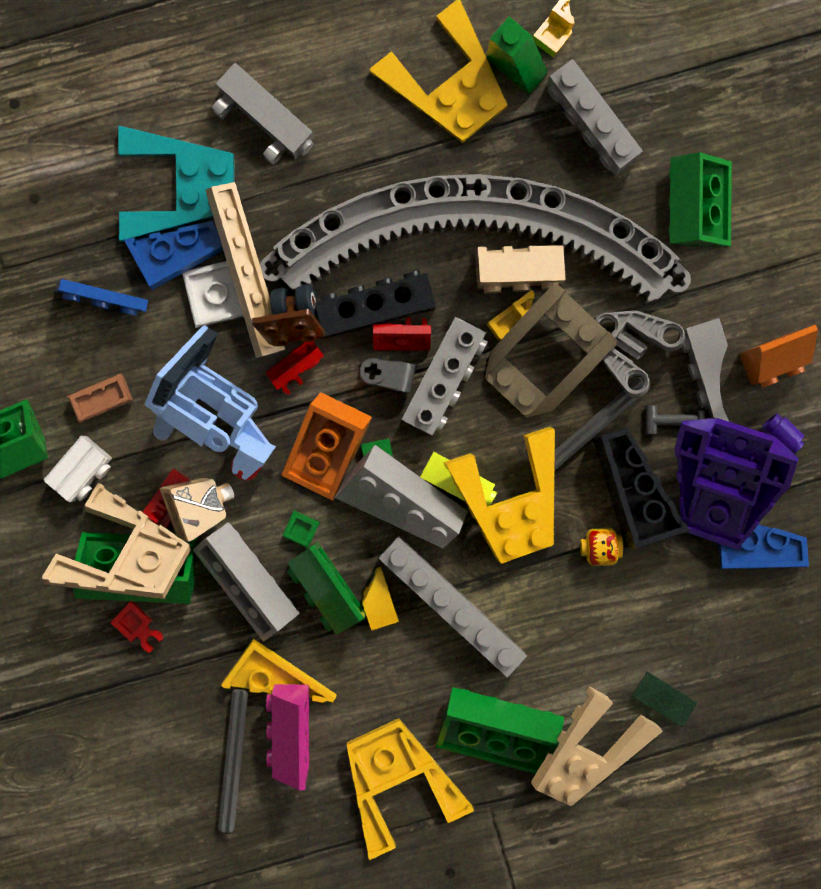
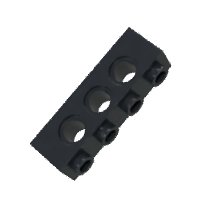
M419 270L404 274V279L393 282L392 278H387L375 282L376 287L365 289L364 285L348 289V294L337 297L336 293L321 296V301L315 303L320 324L325 331L324 338H332L373 327V324H384L435 310L436 305L427 273L420 274ZM400 289H406L410 292L411 298L406 303H399L394 298L395 293ZM373 296L380 297L383 300L382 308L377 311H372L367 307V301ZM342 305H353L355 307V314L351 318L341 317L339 310Z

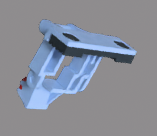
M203 325L156 375L144 405L157 415L153 428V434L157 439L167 440L172 434L173 429L176 428L200 446L205 444L216 452H223L230 445L238 449L236 456L231 461L233 474L239 479L251 480L256 477L276 446L268 442L251 419L258 407L255 398L204 366L219 333ZM198 398L218 411L217 416L234 427L230 438L227 433L214 425L217 416L196 404Z

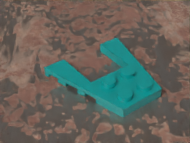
M118 126V151L120 157L176 156V211L119 212V240L121 242H125V239L145 237L159 231L175 229L189 223L214 218L205 190L213 186L235 182V156L233 153Z

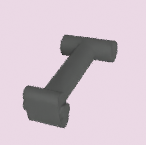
M646 405L645 434H657V426H681L682 421L706 419L705 410H698L697 415L657 414V405Z

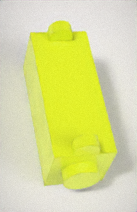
M433 452L420 477L465 501L455 486L451 474L444 466L443 462L449 460ZM480 477L486 504L490 506L497 493L493 490L495 484Z

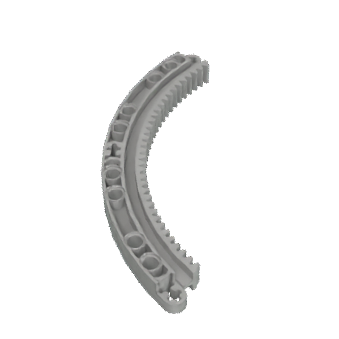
M482 174L421 178L399 182L358 195L324 211L292 231L273 247L274 250L260 263L262 274L266 281L276 283L283 279L295 293L298 286L309 284L313 287L311 281L313 277L319 281L322 280L321 271L329 275L331 273L329 265L332 264L336 268H340L339 259L342 258L348 263L350 262V253L359 257V248H362L367 253L370 252L369 244L371 243L376 248H380L381 239L388 245L392 235L397 241H401V233L404 232L408 238H411L412 230H416L418 235L421 236L425 227L430 234H433L435 226H438L440 231L444 232L446 225H449L451 230L455 231L457 224H460L463 231H466L468 224H472L474 231H477L479 225L483 224L487 232L491 225L495 226L497 233L500 232L502 226H506L507 234H510L513 228H517L518 236H521L527 230L530 239L536 233H539L540 242H543L547 236L550 237V245H554L557 240H560V246H563V249L568 244L571 245L570 253L572 254L580 249V258L583 259L590 254L591 264L600 260L601 270L610 266V276L618 272L620 273L619 282L628 279V290L636 286V297L642 294L646 295L643 301L644 304L655 302L666 291L673 294L681 293L689 287L691 282L689 272L678 262L680 258L666 245L630 219L602 204L556 186L522 178ZM462 184H465V189H467L465 196H462ZM475 184L480 185V189L483 190L480 196H476L475 191L472 190ZM432 186L442 187L445 192L444 195L440 198L432 197L429 194V189ZM514 188H520L525 192V198L515 200L512 198L510 191ZM401 191L407 192L411 196L410 201L406 204L398 203L395 200L397 193ZM549 195L556 197L559 202L558 207H547L544 203V198ZM330 218H337L341 222L340 227L335 231H329L325 228V223ZM615 226H622L626 230V238H617L613 233V228ZM301 236H308L311 239V244L306 249L296 247V241ZM648 245L652 247L655 252L654 258H645L641 252L642 246ZM279 253L283 262L288 266L285 268L280 264L277 268L279 271L278 275L275 276L272 273L266 275L268 272L266 265L268 263L275 265L278 262L275 256ZM672 266L675 268L671 273L674 276L680 274L683 277L680 281L683 285L682 287L680 285L673 287L671 285L673 278L670 275L663 278L664 273L671 269Z

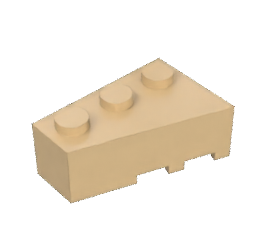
M504 246L502 250L487 251V247H478L475 254L477 290L484 289L485 294L500 293L501 288L513 287V292L529 291L530 286L541 285V290H548L554 283L559 286V284H563L566 280L563 246H529L523 249H513L512 246Z

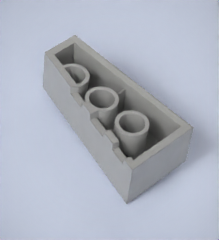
M376 445L346 475L335 496L336 499L441 548H444L459 534L468 512Z

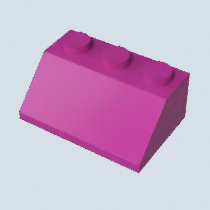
M274 684L272 694H267L266 711L272 712V722H267V740H272V749L267 750V767H272V778L297 790H305L309 770V685Z

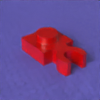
M130 601L110 622L130 642H133L138 637L141 640L142 648L149 653L154 649L148 643L150 636H154L158 641L164 639L160 631L151 630L148 627L153 620L134 601Z

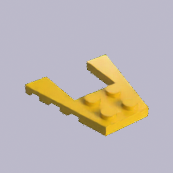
M456 0L436 16V20L470 61L466 66L428 96L392 51L373 65L369 72L463 143L507 108V103L461 0Z
M552 427L523 435L536 490L490 506L486 504L473 454L470 453L443 462L445 468L451 474L459 493L462 494L470 513L481 528V532L495 558L501 564L554 545L555 430Z
M399 718L347 742L369 860L396 848V844L373 796L424 772L448 823L474 811L472 804Z

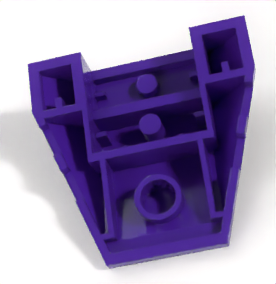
M714 418L682 421L674 450L678 463L677 482L680 485L681 495L679 497L681 520L686 523L690 530L687 533L738 550L756 529L764 516L774 507L777 500L790 487L799 458L775 436L726 420Z

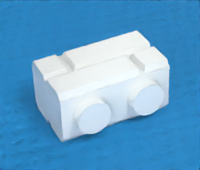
M81 436L44 478V481L68 502H75L77 499L81 502L91 492L92 488L89 485L97 477L100 480L110 470L111 466L108 463L112 460V457L89 437Z

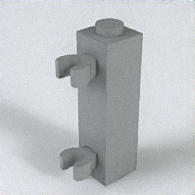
M234 63L216 83L223 97L218 99L211 107L214 110L213 112L223 120L235 105L275 141L263 153L264 158L272 165L280 159L285 151L296 159L300 154L302 156L307 154L314 145L312 142L314 139L313 132L238 64Z

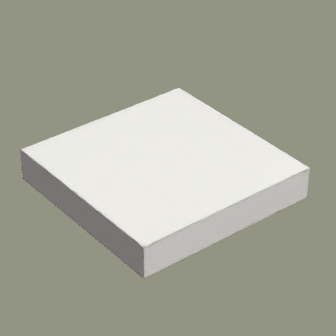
M227 261L182 273L195 328L244 317Z

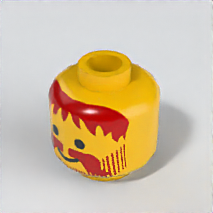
M612 528L590 529L586 533V539H580L581 556H586L591 566L615 565L618 558L623 557L622 536L617 535L616 531Z

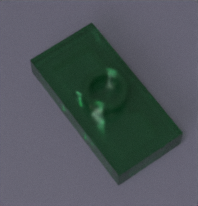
M646 671L632 694L633 697L683 727L697 704L695 700Z

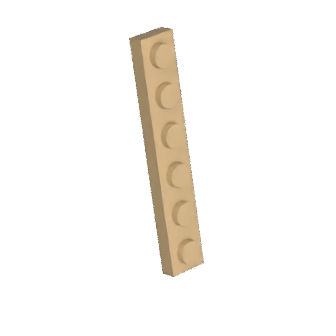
M233 182L210 187L205 191L255 356L258 358L285 350L284 346L268 344L252 325V318L272 315L270 297L236 184Z

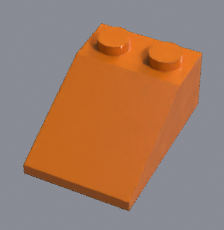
M813 325L739 353L751 385L760 383L763 388L779 382L777 376L787 373L788 377H792L804 372V366L813 361L818 333L817 326Z
M320 392L308 408L281 476L333 501L363 440L372 417Z

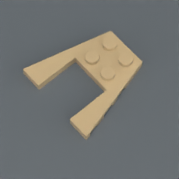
M97 483L84 505L86 512L134 529L109 573L55 554L41 578L43 583L46 585L164 599L190 552L189 544L163 526H158L149 520L148 516L140 510L136 511L126 504L124 499L116 494L113 495L102 484Z
M589 687L586 691L588 698L583 706L577 705L571 715L574 721L567 732L562 731L557 738L560 744L553 755L548 753L531 781L537 791L569 806L574 805L662 732L656 723L640 715L603 757L578 744L579 741L613 704L608 696L592 687Z

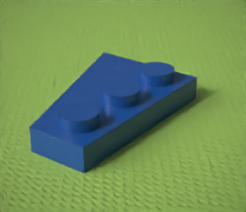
M212 221L181 227L174 232L164 234L158 232L149 234V237L141 239L129 238L124 240L152 290L224 251L218 230Z
M64 279L56 282L54 293L61 294L63 299L80 302V299L92 301V306L108 309L109 305L120 307L121 313L137 316L138 312H145L148 303L146 299Z
M758 524L738 550L718 543L720 570L809 567L807 538L780 529Z

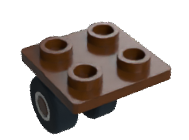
M309 284L298 286L295 290V295L292 296L289 295L285 288L273 290L270 294L272 315L252 318V325L268 344L273 346H285L288 342L299 340L302 342H312L318 337L325 336L323 327L315 318L317 316L315 306L317 299L313 287Z

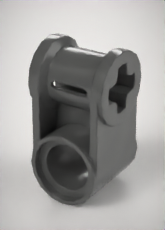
M370 358L362 363L360 377L368 385L383 387L397 392L411 393L416 365L400 361ZM371 364H375L376 370L381 371V374L376 375L374 380L369 379L368 373H364V369H369Z

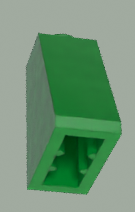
M508 16L491 36L486 58L511 81L530 95L548 74V71L532 35Z

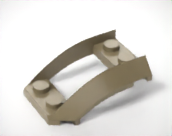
M554 283L492 349L489 355L485 379L526 418L550 412L575 389L613 349L618 341L576 303L564 289ZM544 315L587 354L547 397L505 358Z

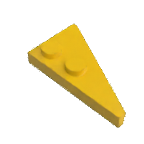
M255 639L251 641L221 684L222 687L228 689L233 686L250 689V692H267L269 694H272L274 684L309 685V698H312V701L322 703L330 701L333 703L336 699L334 692Z

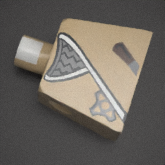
M208 478L195 479L160 488L176 536L188 542L225 519L226 512L222 503L234 498L233 489L228 483L217 487L215 481Z

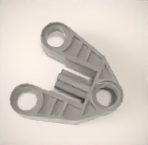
M639 311L601 314L596 318V321L599 324L606 320L613 321L615 323V330L611 334L618 341L613 349L602 359L603 364L630 397L638 398L645 395L650 388L648 375L644 370L636 366L632 360L617 351L615 347L618 346L636 360H639L645 354L648 346L629 334L628 330H631L649 344L655 345L664 351L673 352L680 349L685 342L683 328L675 322ZM670 330H676L680 334V339L674 344L666 343L663 339V335ZM641 376L645 380V384L640 390H632L628 386V381L632 377Z

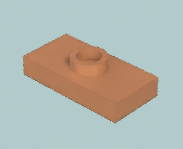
M118 374L68 396L79 423L134 401L123 374Z

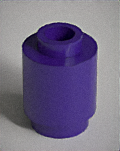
M778 413L770 417L761 427L764 433L775 436L793 454L798 452L804 445L801 441L804 438V434L785 416L781 417Z

